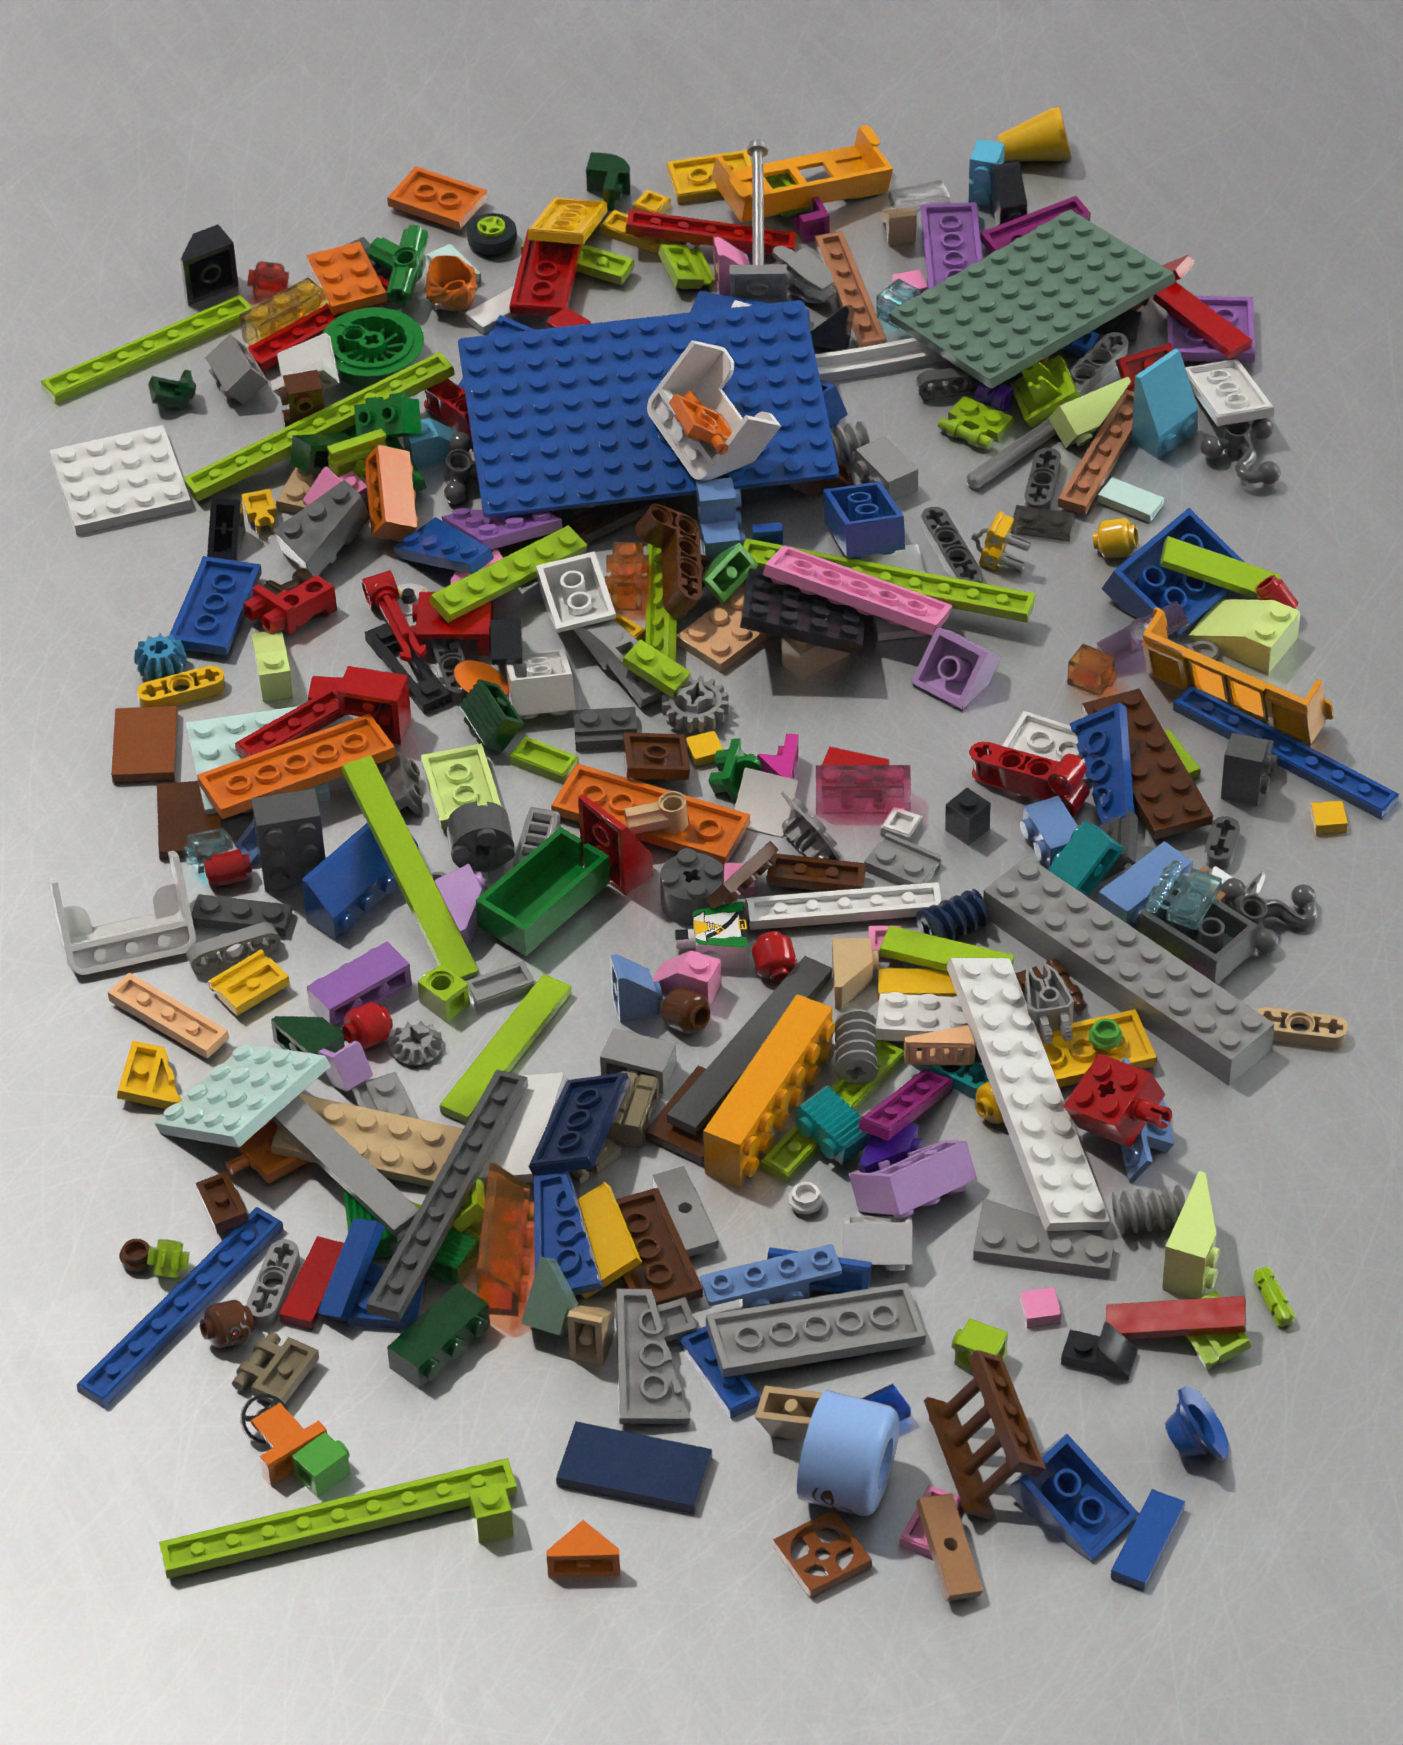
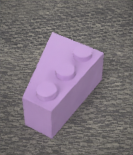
M944 1140L907 1153L908 1158L893 1165H890L889 1160L878 1163L880 1169L878 1171L862 1173L857 1170L849 1173L859 1212L894 1215V1218H904L912 1215L914 1208L938 1203L940 1201L939 1197L942 1195L956 1194L964 1191L966 1184L977 1180L967 1141Z

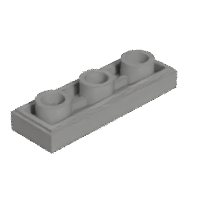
M682 1166L652 1175L653 1185L655 1188H658L688 1257L717 1249L718 1239L685 1167Z

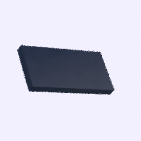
M627 1073L567 1080L528 1166L532 1175L594 1167L631 1081Z
M575 1421L556 1476V1483L565 1487L694 1513L712 1459V1449Z

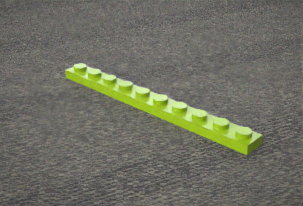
M438 352L183 477L186 488L197 502L208 498L220 490L234 485L257 472H261L281 460L289 458L291 456L293 435L341 432L356 424L354 405L366 403V398L383 397V400H388L389 394L406 393L407 398L415 396L419 392L454 376L453 365L441 352Z
M746 538L743 547L759 565L757 568H765V564L783 545ZM794 548L953 605L952 609L1028 623L1036 603V593Z
M506 1458L160 1541L159 1547L166 1576L169 1579L470 1506L469 1489L504 1482L507 1496L517 1495V1485L509 1459Z

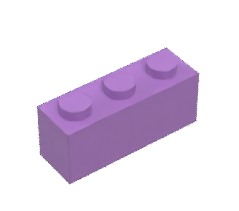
M387 941L308 985L309 1008L317 1017H323L332 1026L337 1025L340 1027L344 1024V1016L347 1011L368 1002L380 1004L412 986L410 964Z

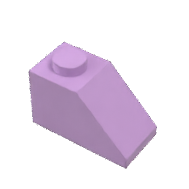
M467 864L434 880L466 945L472 942L478 927L476 899L483 894V891L488 889L481 873L474 874L470 865Z

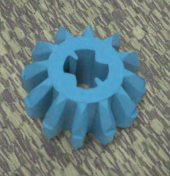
M159 633L158 637L154 638L148 635L147 640L139 641L137 649L134 650V662L140 676L146 677L147 681L182 673L183 667L186 666L187 658L181 640H175L172 634L163 637Z

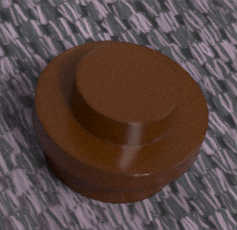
M142 1239L127 1241L119 1254L121 1265L130 1271H141L148 1268L150 1265H147L150 1245Z

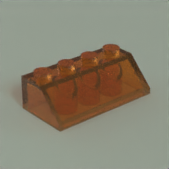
M489 1163L477 1263V1296L488 1303L490 1315L519 1316L520 1303L527 1302L528 1282L522 1281L523 1275H530L531 1255L525 1254L526 1248L532 1249L534 1228L528 1227L529 1221L534 1222V1201H530V1186L496 1163Z

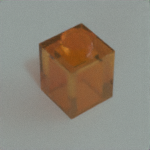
M1082 644L1068 662L1067 684L1100 697L1106 688L1112 687L1116 681L1118 673L1115 670L1116 656Z

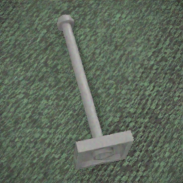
M753 139L747 147V154L752 157L753 265H729L730 296L766 303L787 302V264H764L763 157L768 154V146L762 139Z

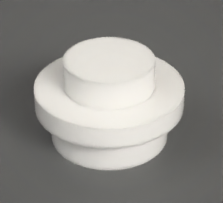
M798 1183L789 1194V1205L797 1213L811 1214L822 1206V1193L813 1183Z

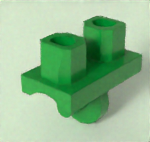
M740 738L731 739L729 749L716 751L715 765L720 772L710 773L708 780L714 793L727 792L731 801L737 800L745 768L758 771L763 770L762 763L756 759V755H747L742 751V741Z

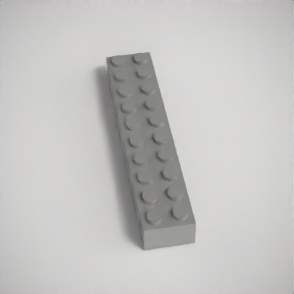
M1028 856L984 889L983 900L987 906L990 922L1048 961L1055 958L1060 965L1066 967L1071 978L1119 1011L1124 1012L1136 1009L1145 1029L1228 1086L1272 1050L1275 1023Z

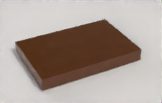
M198 781L157 784L159 859H169L168 852L175 851L179 858L212 856L223 853L222 818L218 812L205 814Z
M698 1065L645 1130V1138L703 1165L704 1129L713 1116L696 1136L667 1123L669 1111L706 1070Z

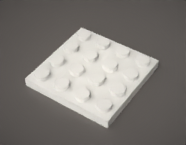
M164 425L49 450L76 535L192 509L191 499Z

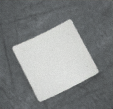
M745 768L734 810L750 814L751 823L747 829L783 837L782 823L789 819L791 807L783 798L781 792L783 791L791 800L794 799L798 780Z

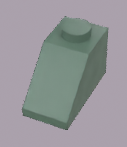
M540 1257L521 1324L559 1336H569L567 1316L570 1310L578 1306V1301L557 1260Z

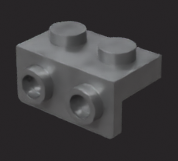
M397 752L396 757L376 764L398 809L400 810L408 806L417 815L423 812L421 801L423 793L418 781L420 771L416 763L405 758L400 752Z

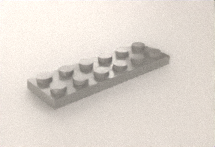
M908 1283L706 1315L705 1323L722 1378L924 1345L926 1340V1334Z

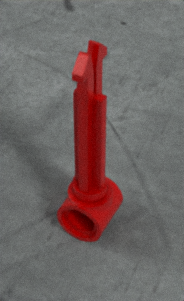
M388 570L361 579L362 589L369 607H376L382 611L402 650L399 653L400 659L412 662L410 646L414 653L422 659L427 653V648L425 644L419 645L397 603V599H400L392 572Z

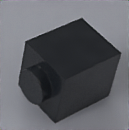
M965 788L946 803L945 831L966 845H971L990 829L991 803L969 788Z

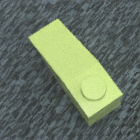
M1129 377L1060 405L1048 419L1065 448L1074 444L1080 447L1093 439L1092 434L1102 424L1130 384L1131 380Z
M281 629L273 634L267 631L251 634L262 700L269 701L293 697L290 667Z

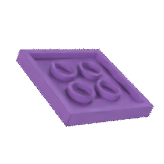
M1196 296L1252 339L1251 348L1231 359L1166 311L1167 344L1171 343L1173 350L1176 348L1180 351L1183 361L1221 362L1238 359L1240 363L1254 362L1253 297Z

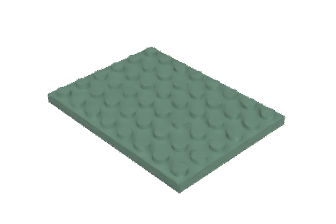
M1068 210L1049 222L1038 226L1028 234L1015 239L1005 247L992 252L991 255L977 263L969 265L968 268L954 276L948 277L933 288L925 290L910 301L902 303L899 307L889 312L890 322L992 389L1175 283L1174 272L1074 211Z

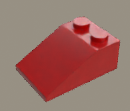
M581 794L578 797L580 839L583 841V846L589 843L609 856V884L626 896L653 876L652 854L627 826L584 794Z

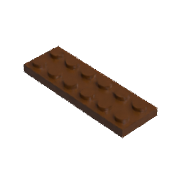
M1140 688L1082 703L1081 712L1084 717L1117 703L1127 707L1133 802L1154 840L1212 824L1213 814Z

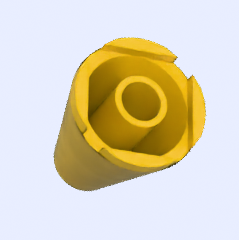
M1060 106L1052 107L999 134V140L995 141L1005 143L1004 162L1067 161L1072 159Z

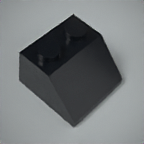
M219 224L194 233L180 259L185 300L188 306L239 286L234 242Z

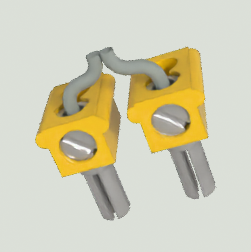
M1002 511L997 512L989 529L983 528L979 533L973 532L971 540L976 542V548L981 552L979 566L996 570L998 564L1021 572L1025 562L1010 557L1004 552L1008 544L1028 551L1031 542L1010 533L1014 518L1004 515ZM987 533L983 549L978 538Z

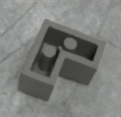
M1239 733L1231 734L1224 754L1221 799L1258 806L1261 794L1267 795L1271 777L1268 776V773H1274L1277 765L1278 755L1273 754L1274 741Z

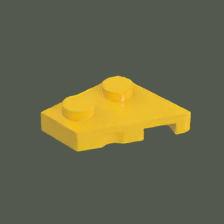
M132 1040L119 1084L117 1099L164 1109L182 1101L174 1085L173 1071L168 1066L169 1059L165 1047Z

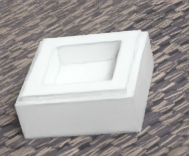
M893 807L881 826V835L885 836L886 833H890L912 842L923 824V816Z

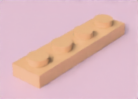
M128 973L108 991L110 1002L206 1059L229 1039L228 1030L131 973Z

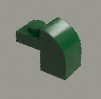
M591 152L586 167L587 191L603 192V201L608 203V211H613L616 208L617 201H622L623 194L631 195L629 164L623 158L614 154Z

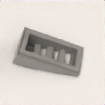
M530 807L512 863L513 867L526 857L525 854H530L561 827L559 812Z

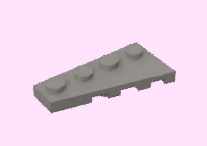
M983 1198L973 1259L1110 1277L1114 1252L1113 1241L1080 1230L1045 1231L1039 1216Z
M617 1289L616 1330L619 1424H689L690 1416L687 1407L685 1408L681 1386L678 1378H676L672 1356L664 1338L663 1326L652 1289Z

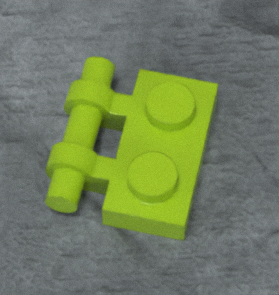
M963 396L948 412V419L940 418L937 427L946 431L948 436L968 440L969 445L976 448L982 446L990 449L993 440L998 442L1013 426V416Z

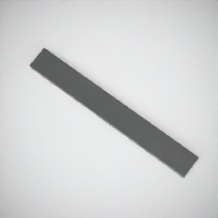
M804 956L669 1111L667 1123L696 1136L719 1109L795 996L798 994L813 999L832 977L833 968Z

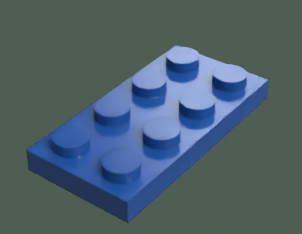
M203 556L169 635L172 634L175 640H181L185 650L227 656L244 617L243 603L252 598V587L257 585L262 574L261 564Z

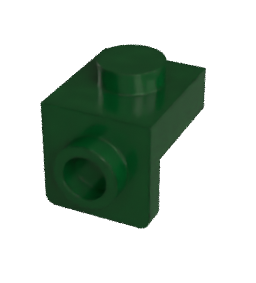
M184 370L179 381L152 376L148 383L152 403L163 407L169 406L185 410L189 399H193L196 392V383L193 382L190 370Z

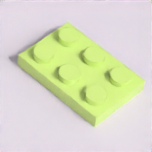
M482 743L421 755V764L441 829L447 828L450 814L464 804L477 802V806H488L487 802H493L501 806Z

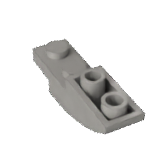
M611 619L573 629L604 670L612 669L640 707L661 699L662 695L666 694L622 665L624 656L638 641L618 623Z

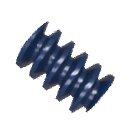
M972 889V891L966 890L961 893V896L955 895L950 900H943L939 905H931L927 910L922 909L916 914V922L920 933L944 938L945 935L950 940L956 939L955 930L960 936H965L967 934L966 925L973 932L978 930L977 920L983 927L989 925L987 906L983 897L976 889Z

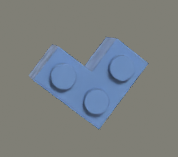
M732 477L712 479L710 481H696L697 524L700 530L703 555L710 559L708 565L721 552L738 543L743 546L746 540L744 531L739 532V529H742L740 511H736V507H741V494L739 489H734Z

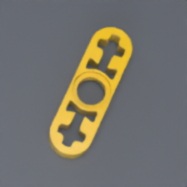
M205 666L145 682L137 689L139 706H176L218 695L225 689L224 672L217 666ZM180 685H185L189 687L187 690L182 692L173 690L175 687Z

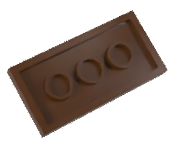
M658 1188L616 1199L642 1261L641 1264L621 1276L625 1288L652 1289L656 1306L685 1297L687 1301L703 1297L702 1285Z

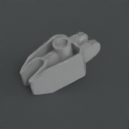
M782 245L773 248V258L777 259L774 264H787L788 293L810 303H822L835 295L831 288L835 282L829 268L805 247L796 252Z
M1043 964L1042 980L1035 976L1031 966L1027 967L1025 1000L1028 1015L1034 1021L1043 1044L1052 1043V1031L1060 1030L1064 1041L1072 1040L1071 1024L1073 1023L1074 1000L1058 971L1048 964Z

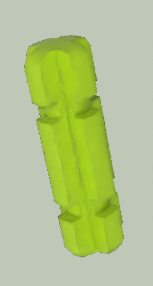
M1268 1266L1256 1269L1253 1279L1257 1287L1262 1289L1260 1293L1270 1312L1274 1314L1273 1318L1276 1324L1280 1327L1293 1324L1295 1313L1291 1306L1287 1304L1288 1300L1278 1281L1274 1280L1275 1275L1272 1269Z

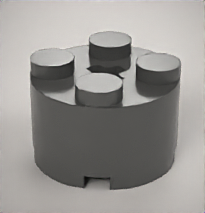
M470 802L455 809L448 818L447 837L451 857L459 868L469 864L473 871L488 872L489 874L490 871L503 866L515 856L508 814L503 807L493 802H487L488 806H477V802Z
M690 848L682 849L676 856L670 858L660 871V900L665 915L676 923L693 925V912L711 907L705 900L724 883L722 863L709 855L697 853Z

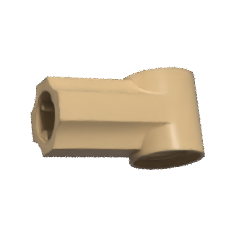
M669 791L661 795L658 802L624 808L626 826L633 834L663 829L672 834L682 832L688 826L686 797L680 792Z

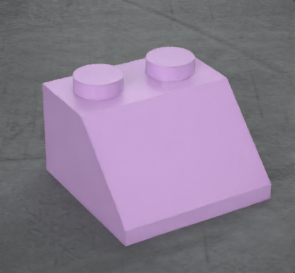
M937 627L911 683L964 709L990 683L1002 656L950 630Z

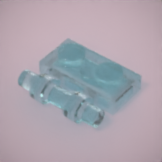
M1174 860L1170 866L1163 869L1159 877V884L1152 887L1149 892L1146 909L1151 913H1156L1159 907L1166 909V920L1197 930L1222 888V878L1192 868L1188 876L1181 875L1183 865L1181 862ZM1171 888L1179 890L1176 896L1169 894Z

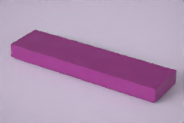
M924 1069L860 1118L858 1129L888 1141L951 1092L953 1080Z

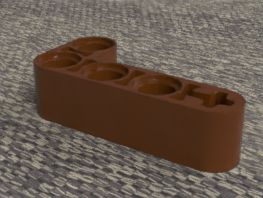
M653 504L635 525V532L642 541L661 548L663 605L671 616L681 619L690 612L702 597L700 530L697 522L692 517L663 505Z

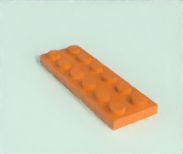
M369 713L198 774L197 778L199 786L220 817L225 819L252 809L251 799L301 791L344 776L341 771L343 764L372 755L376 764H380L383 761L396 757L394 745Z
M577 763L553 801L551 810L559 812L560 817L579 822L578 797L584 794L626 826L624 808L658 802L660 796L670 790ZM684 795L688 812V826L684 831L672 834L663 829L634 834L641 841L677 852L685 848L693 849L697 853L711 856L724 865L725 862H729L751 823L750 814Z

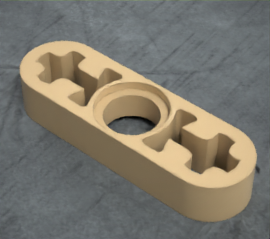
M1262 1007L1256 1010L1275 1023L1273 1041L1332 1049L1343 1046L1347 1041L1348 1024L1339 1016ZM1281 1023H1285V1028H1281ZM1303 1024L1308 1027V1030L1297 1032L1291 1026ZM1315 1027L1319 1028L1318 1033L1314 1032ZM1329 1030H1335L1336 1034L1329 1033Z

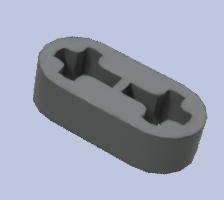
M1228 816L1218 817L1211 824L1204 852V862L1211 869L1216 866L1224 870L1230 867L1233 862L1240 832V825L1234 818ZM1223 831H1228L1226 837L1221 836ZM1218 849L1223 850L1221 856H1216Z

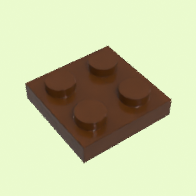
M623 732L622 748L626 778L636 780H689L690 766L685 734Z

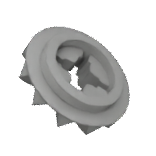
M421 1020L417 1025H411L407 1021L404 1028L396 1027L394 1036L390 1037V1050L393 1056L400 1062L409 1065H421L432 1061L440 1054L443 1046L441 1032H437L433 1024L426 1026ZM413 1037L417 1038L418 1041H421V1048H418V1045H415L414 1042H411V1039Z

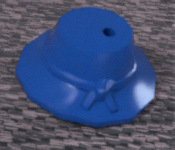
M1187 1386L1179 1389V1402L1176 1405V1411L1165 1422L1168 1436L1176 1449L1185 1458L1206 1453L1215 1456L1220 1461L1228 1457L1229 1442L1224 1427L1212 1407L1202 1394L1192 1387Z

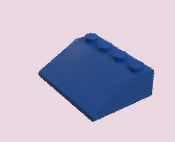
M1190 508L1186 509L1116 568L1101 588L1122 610L1149 624L1154 617V608L1162 609L1167 620L1166 631L1174 637H1178L1231 590L1161 567L1160 561L1166 538L1169 536L1244 562Z

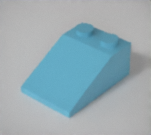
M1176 348L1135 376L1131 442L1156 459L1166 452L1172 451L1176 445L1186 438L1192 437L1198 428L1199 409L1181 353Z

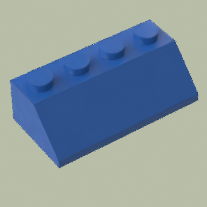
M367 823L302 879L307 923L334 940L338 939L344 932L351 930L361 917L371 912L377 903L386 895L393 893L398 886Z

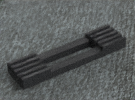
M388 623L365 632L366 642L376 655L384 660L391 671L397 674L408 675L409 696L423 714L427 713V709L432 711L433 707L435 709L439 708V704L444 706L445 701L451 703L450 693L423 659H420L414 653L411 646L412 662L410 663L424 680L416 683L393 655L395 649L400 651L401 648Z

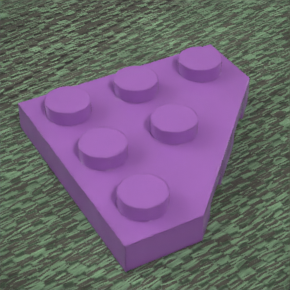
M459 508L453 510L452 514L442 516V521L490 549L544 536L562 529V519L549 511L486 518L483 515V510Z

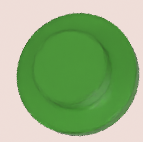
M1100 1019L1090 1028L1089 1040L1098 1049H1114L1122 1041V1031L1115 1021Z

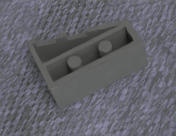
M344 479L278 526L273 532L285 556L298 569L302 567L308 569L314 577L316 575L319 576L328 564L332 565L336 561L337 552L344 544L349 545L370 519L362 496Z

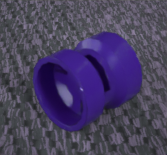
M980 382L976 389L974 400L1005 413L1013 401L1014 388L1002 384L991 389Z

